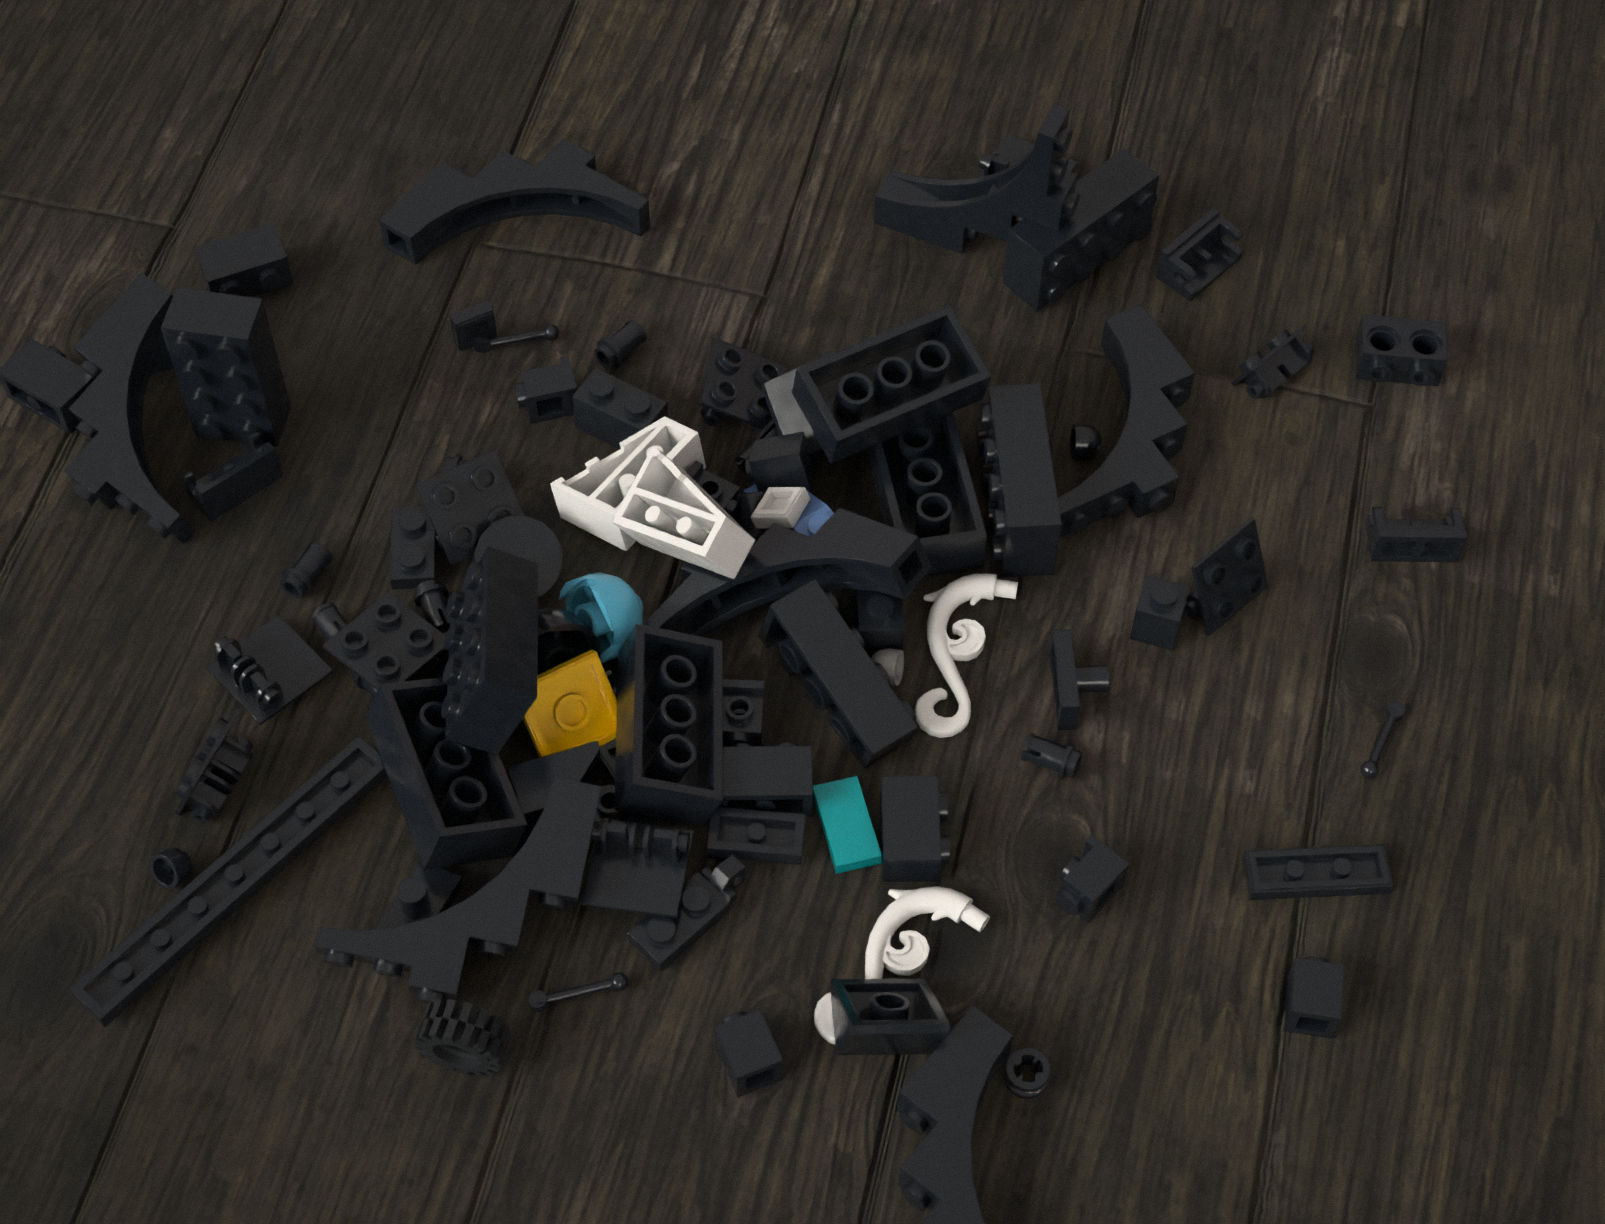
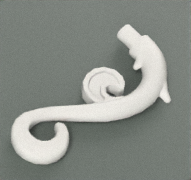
M971 574L963 576L949 583L946 587L923 597L924 601L934 602L927 619V640L931 655L958 702V711L954 716L942 717L935 713L934 705L940 700L947 699L946 690L943 688L932 689L924 693L917 700L914 708L916 722L920 729L927 734L938 738L952 737L967 727L971 717V701L954 660L969 661L977 658L983 651L986 635L984 627L976 620L962 619L952 625V633L961 638L958 640L950 639L947 634V624L951 614L959 605L970 601V605H975L981 599L993 600L994 596L1016 599L1018 582L997 579V574Z
M933 886L915 890L890 889L888 894L896 900L889 904L878 917L870 933L865 951V979H882L884 967L897 975L910 976L920 971L927 963L930 948L926 937L917 931L907 930L900 932L899 941L904 944L903 949L896 950L890 945L895 931L910 918L920 914L933 913L931 919L934 921L944 917H948L956 923L962 920L978 932H981L987 925L990 916L972 905V898L951 888ZM830 992L817 1002L814 1011V1023L820 1036L828 1043L835 1045Z

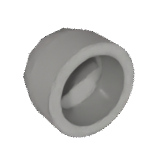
M888 648L875 652L871 657L873 663H880L890 678V685L898 686L904 669L903 651Z

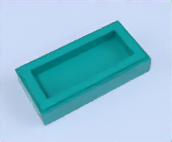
M854 776L812 786L814 802L836 874L881 864L882 854L858 777Z

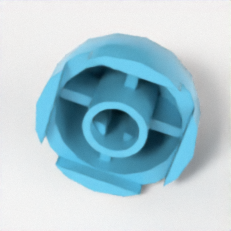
M601 572L588 574L566 582L560 591L559 600L566 598V610L571 611L587 623L601 645V663L618 658V652L635 624L642 625L643 623L642 601L634 590L620 577Z

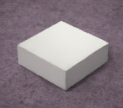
M769 487L753 512L751 519L756 528H769L773 523L785 528H793L811 498L805 487Z

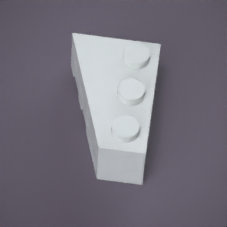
M665 416L620 442L621 449L601 461L597 457L585 463L586 469L567 481L560 477L550 483L560 518L627 551L636 540L612 523V520L653 445L685 472L689 470L695 461L702 463L703 469L706 468L698 432Z
M654 445L612 520V523L641 545L735 579L755 542V539L696 481Z

